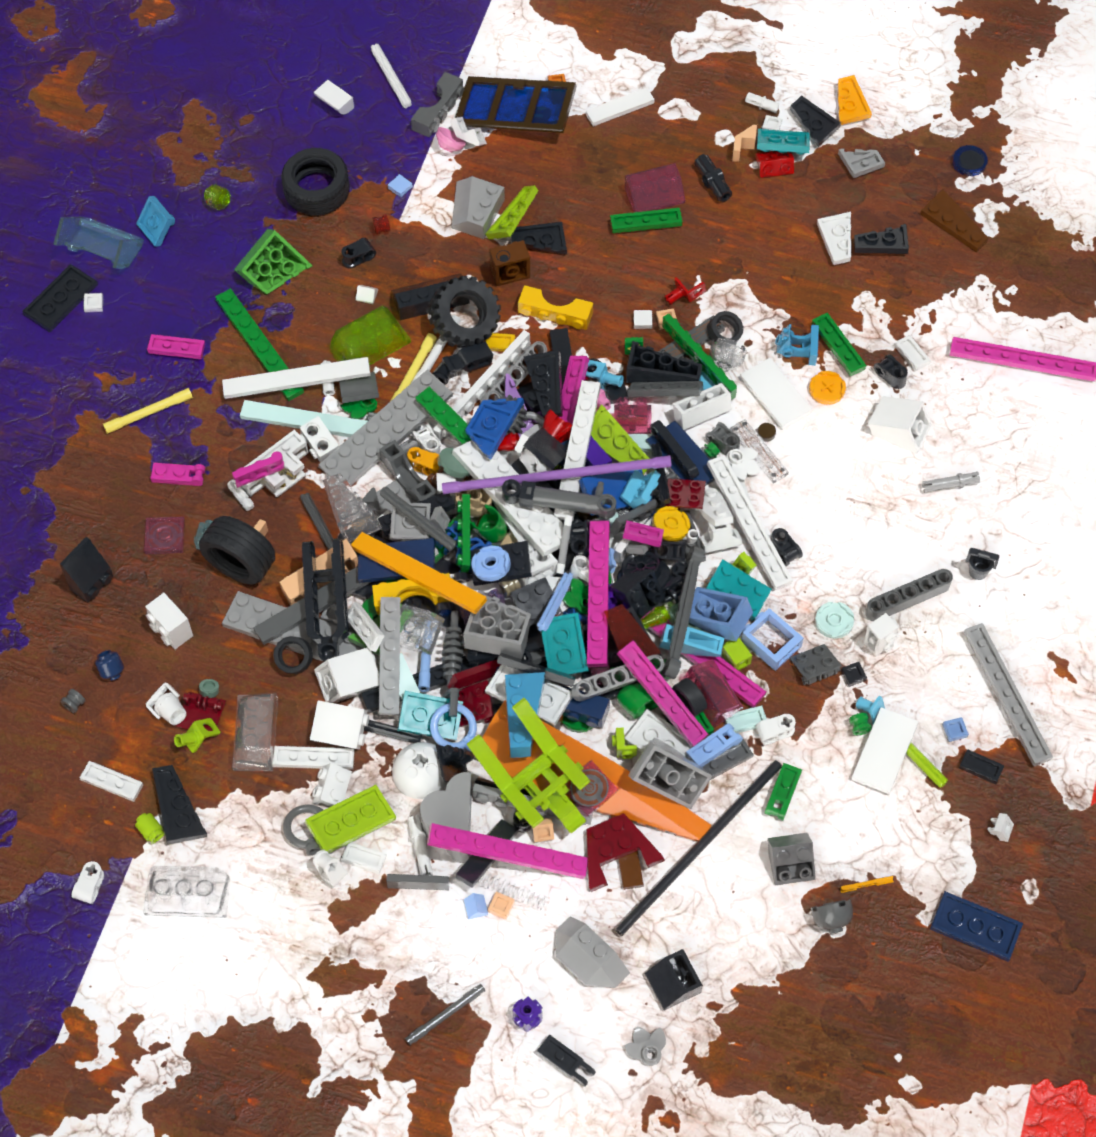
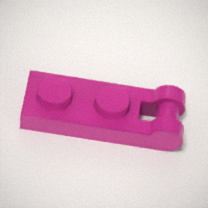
M279 451L273 452L271 457L258 460L252 465L241 467L232 472L236 487H241L282 470L285 466L282 453Z
M154 463L151 482L201 486L203 485L202 475L205 473L206 467L201 464L193 466Z

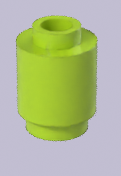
M143 813L136 819L135 827L146 841L154 844L164 836L163 827L151 813Z

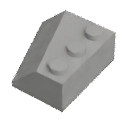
M473 176L457 181L452 229L484 239L485 233L491 227L505 200L504 187Z
M479 589L478 593L486 596L487 601L477 614L470 613L464 631V648L500 655L501 652L522 659L527 645L531 614L513 605H506L500 602L499 598L495 596L492 598Z

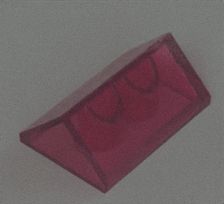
M713 659L690 666L683 679L689 678L704 695L707 709L703 712L713 728L744 708Z

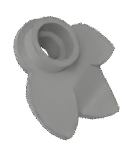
M636 1027L633 1034V1043L625 1045L627 1054L633 1059L641 1060L647 1066L657 1065L661 1060V1050L666 1045L664 1031L658 1028L650 1034L645 1029ZM653 1053L655 1057L653 1059H649L647 1057V1054Z

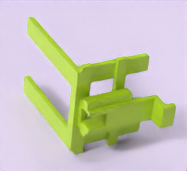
M522 698L512 709L543 753L511 778L479 734L470 740L467 746L503 793L500 795L505 803L509 800L518 810L515 815L520 820L524 818L532 828H535L544 820L535 808L540 806L544 811L550 808L570 833H573L586 822V819L565 795L570 791L565 783L571 780L581 790L590 783V780L581 771L584 769L579 762L575 764L566 754L568 750L563 745L558 746L529 702ZM553 763L564 773L560 777L550 768ZM540 774L550 784L542 792L533 782ZM524 788L533 799L528 801L520 790Z

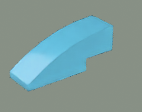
M666 624L663 629L659 644L660 648L670 649L673 632L672 625ZM687 627L681 653L720 657L724 638Z

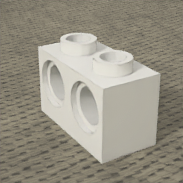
M319 416L300 427V436L310 446L311 449L309 451L314 459L318 458L322 462L339 448L338 443ZM311 430H316L318 432L314 436L308 434ZM320 445L328 446L324 451L318 449Z
M537 550L529 553L532 577L521 578L518 581L522 586H526L548 575L554 576L556 575L558 561L551 553L543 557Z

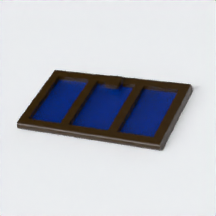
M468 76L455 118L463 117L466 127L564 133L577 85L576 82Z

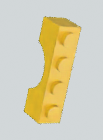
M524 285L518 301V313L537 317L541 320L553 321L560 325L572 326L576 329L587 330L593 315V303L576 298L568 305L555 306L543 298L541 289Z
M401 579L397 582H382L378 585H372L377 615H380L381 597H400V604L406 598L414 595L425 596L434 605L441 602H451L411 580Z

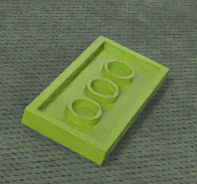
M374 785L305 819V824L320 849L331 853L395 821L396 815L378 786Z

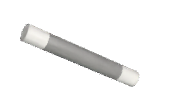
M565 516L556 570V573L564 574L572 516Z

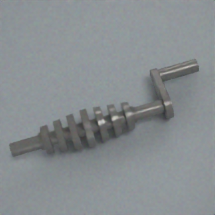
M451 611L450 627L446 628L447 635H445V642L443 643L442 663L444 664L443 671H445L443 677L447 680V686L453 674L461 671L460 665L463 661L462 629L458 627L459 611ZM447 687V691L442 695V698L450 699L449 716L457 717L459 689H449Z

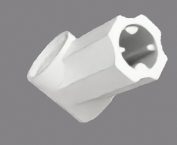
M578 555L574 557L569 570L573 574V578L585 580L589 583V559L585 556Z

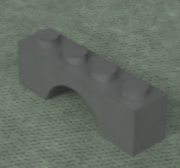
M444 72L437 82V95L441 100L431 107H419L411 118L413 131L429 138L437 131L441 121L446 119L448 111L455 106L458 97L462 96L464 91L463 79Z
M396 440L379 449L382 463L415 503L437 495V491L427 479L423 480L415 472L406 453Z

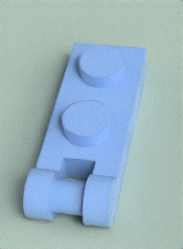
M728 723L686 751V755L691 761L703 767L732 746L738 745L743 740V737L739 733L736 734L734 727Z

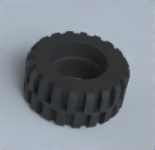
M460 276L459 278H452L434 293V297L431 298L429 303L431 305L428 309V314L431 315L429 322L430 325L434 324L435 326L433 329L434 333L441 335L440 340L443 342L445 340L449 341L448 345L452 347L457 345L458 348H464L481 343L492 335L497 329V323L501 318V315L498 314L501 311V305H497L496 302L499 299L497 295L494 296L492 294L494 290L491 286L487 288L485 286L486 282L483 280L478 282L477 277L471 276L467 278V276ZM466 297L474 302L479 311V321L476 326L465 328L453 320L450 313V303L454 298Z

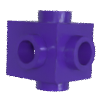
M528 996L514 1004L512 1020L519 1028H523L528 1032L532 1028L535 1029L542 1022L543 1007L536 999L532 1001Z

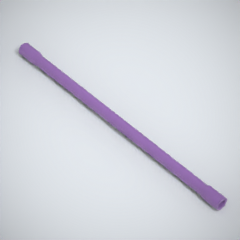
M669 455L595 466L462 482L442 483L443 494H450L467 490L500 487L509 479L517 480L522 484V481L542 482L649 468L671 467V457Z

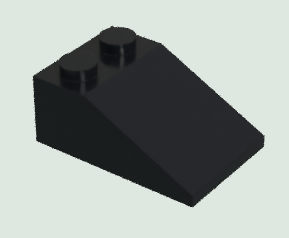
M85 537L60 563L71 592L87 603L91 599L96 598L99 591L105 585H108L113 577L110 566L88 537Z

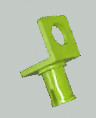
M211 718L194 721L186 733L175 735L174 743L177 747L187 745L190 751L195 753L205 738L219 735L220 730ZM203 725L211 726L213 731H207Z

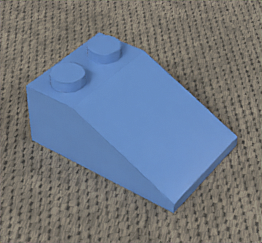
M696 587L689 623L713 635L737 641L753 611L747 597Z

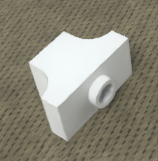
M708 522L707 532L700 536L705 553L742 545V539L737 529H732L730 524L715 527Z

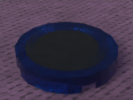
M966 145L961 146L955 151L952 164L960 174L964 175L965 173L968 176H976L986 169L988 157L981 148Z

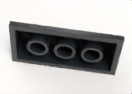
M459 273L391 290L400 320L428 314V309L431 307L429 303L431 298L434 297V293L452 278H459L463 275ZM456 297L451 301L450 308L470 304V299Z

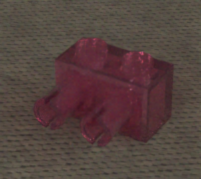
M622 397L618 398L617 405H614V418L628 434H651L652 412L651 405H647V399L642 397L641 402V397H639L635 401L636 405H629L628 398L624 397V402H622Z

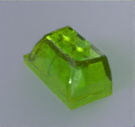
M380 306L336 330L331 339L330 351L338 362L368 357L369 365L411 343V338L390 310L385 306Z

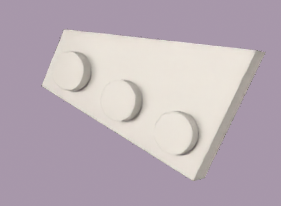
M851 212L817 219V226L833 265L850 262Z
M708 488L705 490L703 509L692 508L694 511L701 512L702 517L715 527L734 523L733 515L719 488Z

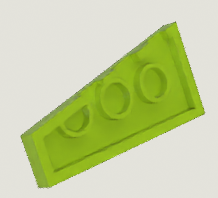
M535 185L522 188L485 233L488 239L511 237L539 191Z

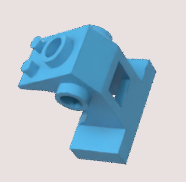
M789 324L776 337L777 353L782 354L784 357L809 358V365L816 366L819 325H811L808 335L798 336L794 335V332L791 330V324ZM791 344L802 345V348L794 347Z

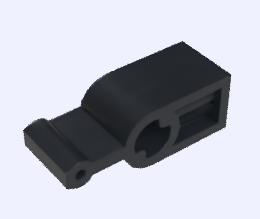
M486 341L462 348L457 354L445 356L442 358V362L449 374H454L461 370L469 372L491 365L493 353Z

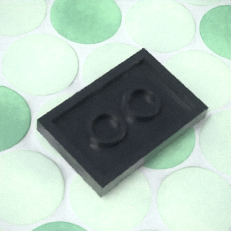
M528 541L498 545L509 554L510 570L501 579L490 582L477 578L472 569L474 586L532 577ZM480 549L470 550L471 562L473 556L477 555ZM489 561L486 565L492 566L496 561Z

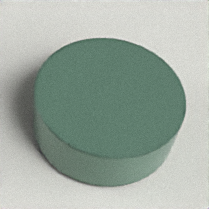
M213 679L203 680L199 684V693L203 697H215L219 693L218 682Z

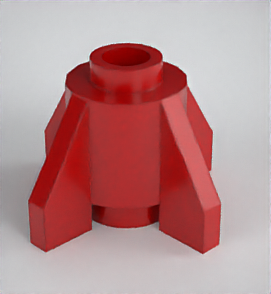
M549 410L545 415L543 428L560 443L569 440L573 425L565 422L560 417H557L552 410Z

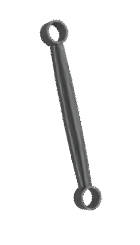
M696 546L691 547L686 558L688 566L678 602V611L675 616L669 655L662 670V675L671 679L677 677L681 668V661L679 659L691 614L698 569L705 554L704 549Z

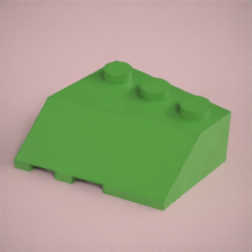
M267 229L234 270L248 283L264 294H268L283 285L290 278L297 276L300 272L313 265L275 230Z

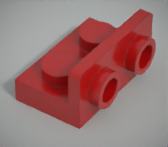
M778 151L755 153L761 178L794 173V157L791 152L780 153Z

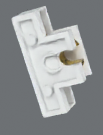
M295 430L245 466L252 465L258 460L267 459L276 451L282 453L285 465L282 470L241 486L250 497L264 486L278 497L306 476L302 471L304 464L300 459L308 454L307 443Z

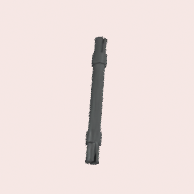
M479 984L477 987L469 990L455 1003L405 1038L407 1043L411 1045L427 1035L430 1030L463 1006L474 1001L481 993L485 992V988L482 984Z

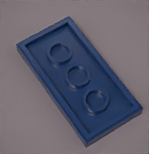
M676 421L667 425L668 431L698 468L699 476L692 480L706 481L705 486L713 482L715 479L707 466V462L710 459ZM654 435L646 439L649 446L658 442ZM661 446L662 456H669ZM671 459V467L667 468L674 472L677 479L688 480Z
M434 538L385 543L435 570ZM358 553L359 583L405 578Z
M944 891L930 930L1009 962L1023 923Z

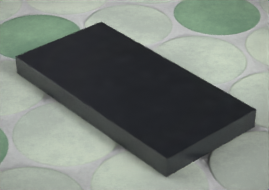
M70 264L22 311L23 315L48 332H51L84 299V294H89L98 285V282Z

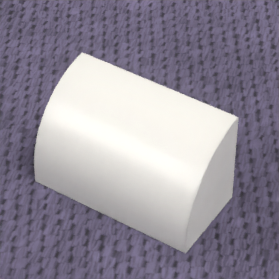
M329 80L314 92L315 96L341 114H347L354 109L353 97Z

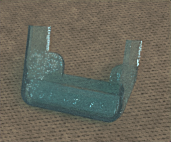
M61 217L53 244L56 246H68L67 249L74 252L86 250L112 260L113 268L124 270V268L130 266L142 248L144 239L87 217Z

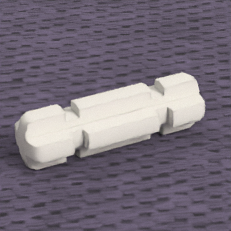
M234 479L227 483L228 488L233 492V495L240 504L243 505V508L246 511L253 509L254 503L248 498L249 496L243 488H237Z

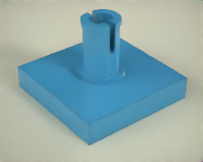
M149 196L136 224L154 246H161L169 227L174 225L175 218L168 213L155 196Z

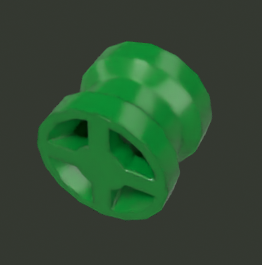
M857 713L849 718V723L853 725V735H864L872 730L871 724L868 723L869 716L867 713Z

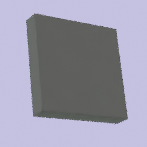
M370 372L371 376L339 381L342 403L378 398L379 393L375 372Z

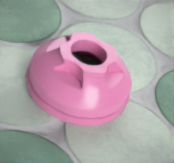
M444 127L437 129L436 137L442 149L452 153L453 151L462 150L466 145L464 140L456 137L455 132Z

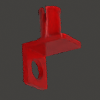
M675 277L674 281L677 288L665 295L664 298L669 305H672L681 297H685L690 303L706 292L705 283L702 281L688 291L681 281Z

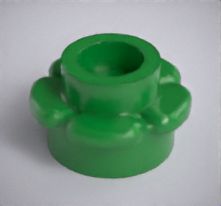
M711 441L708 444H704L706 455L709 458H717V455L720 453L717 446Z

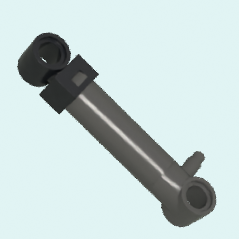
M514 479L506 480L502 485V498L508 504H516L519 501V506L533 508V505L589 513L599 515L603 519H610L616 513V499L610 494H603L604 483L601 481L598 482L595 495L536 486L535 482L522 481V486H520V483ZM509 490H515V491H516V492L513 493V494L507 493V491H509ZM605 504H608V505H610L611 507L608 508V509H605V508H603L602 506L605 505Z

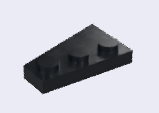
M802 95L790 106L791 112L804 129L810 133V137L818 147L841 127V122Z
M562 222L516 227L511 235V243L524 240L528 249L567 255Z

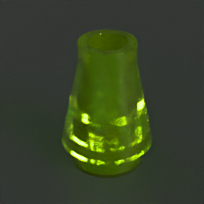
M658 605L640 620L644 628L648 629L667 623V620L671 619L664 605L660 607Z

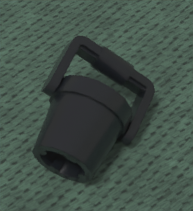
M970 548L965 561L969 562L970 576L975 580H983L992 568L996 570L1000 556L985 550Z

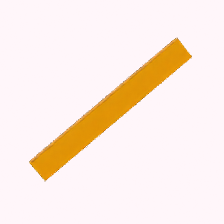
M361 532L351 544L354 551L474 614H477L487 601L486 596L364 532Z

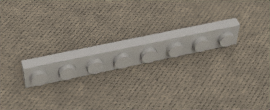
M981 623L966 628L964 634L1033 766L1052 760L1053 756L984 624Z

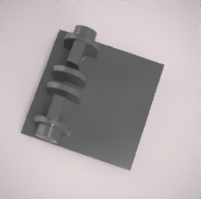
M825 644L789 657L803 675L801 679L804 685H811L817 682V679L821 681L822 677L826 679L829 676L836 675L840 671V667H842Z

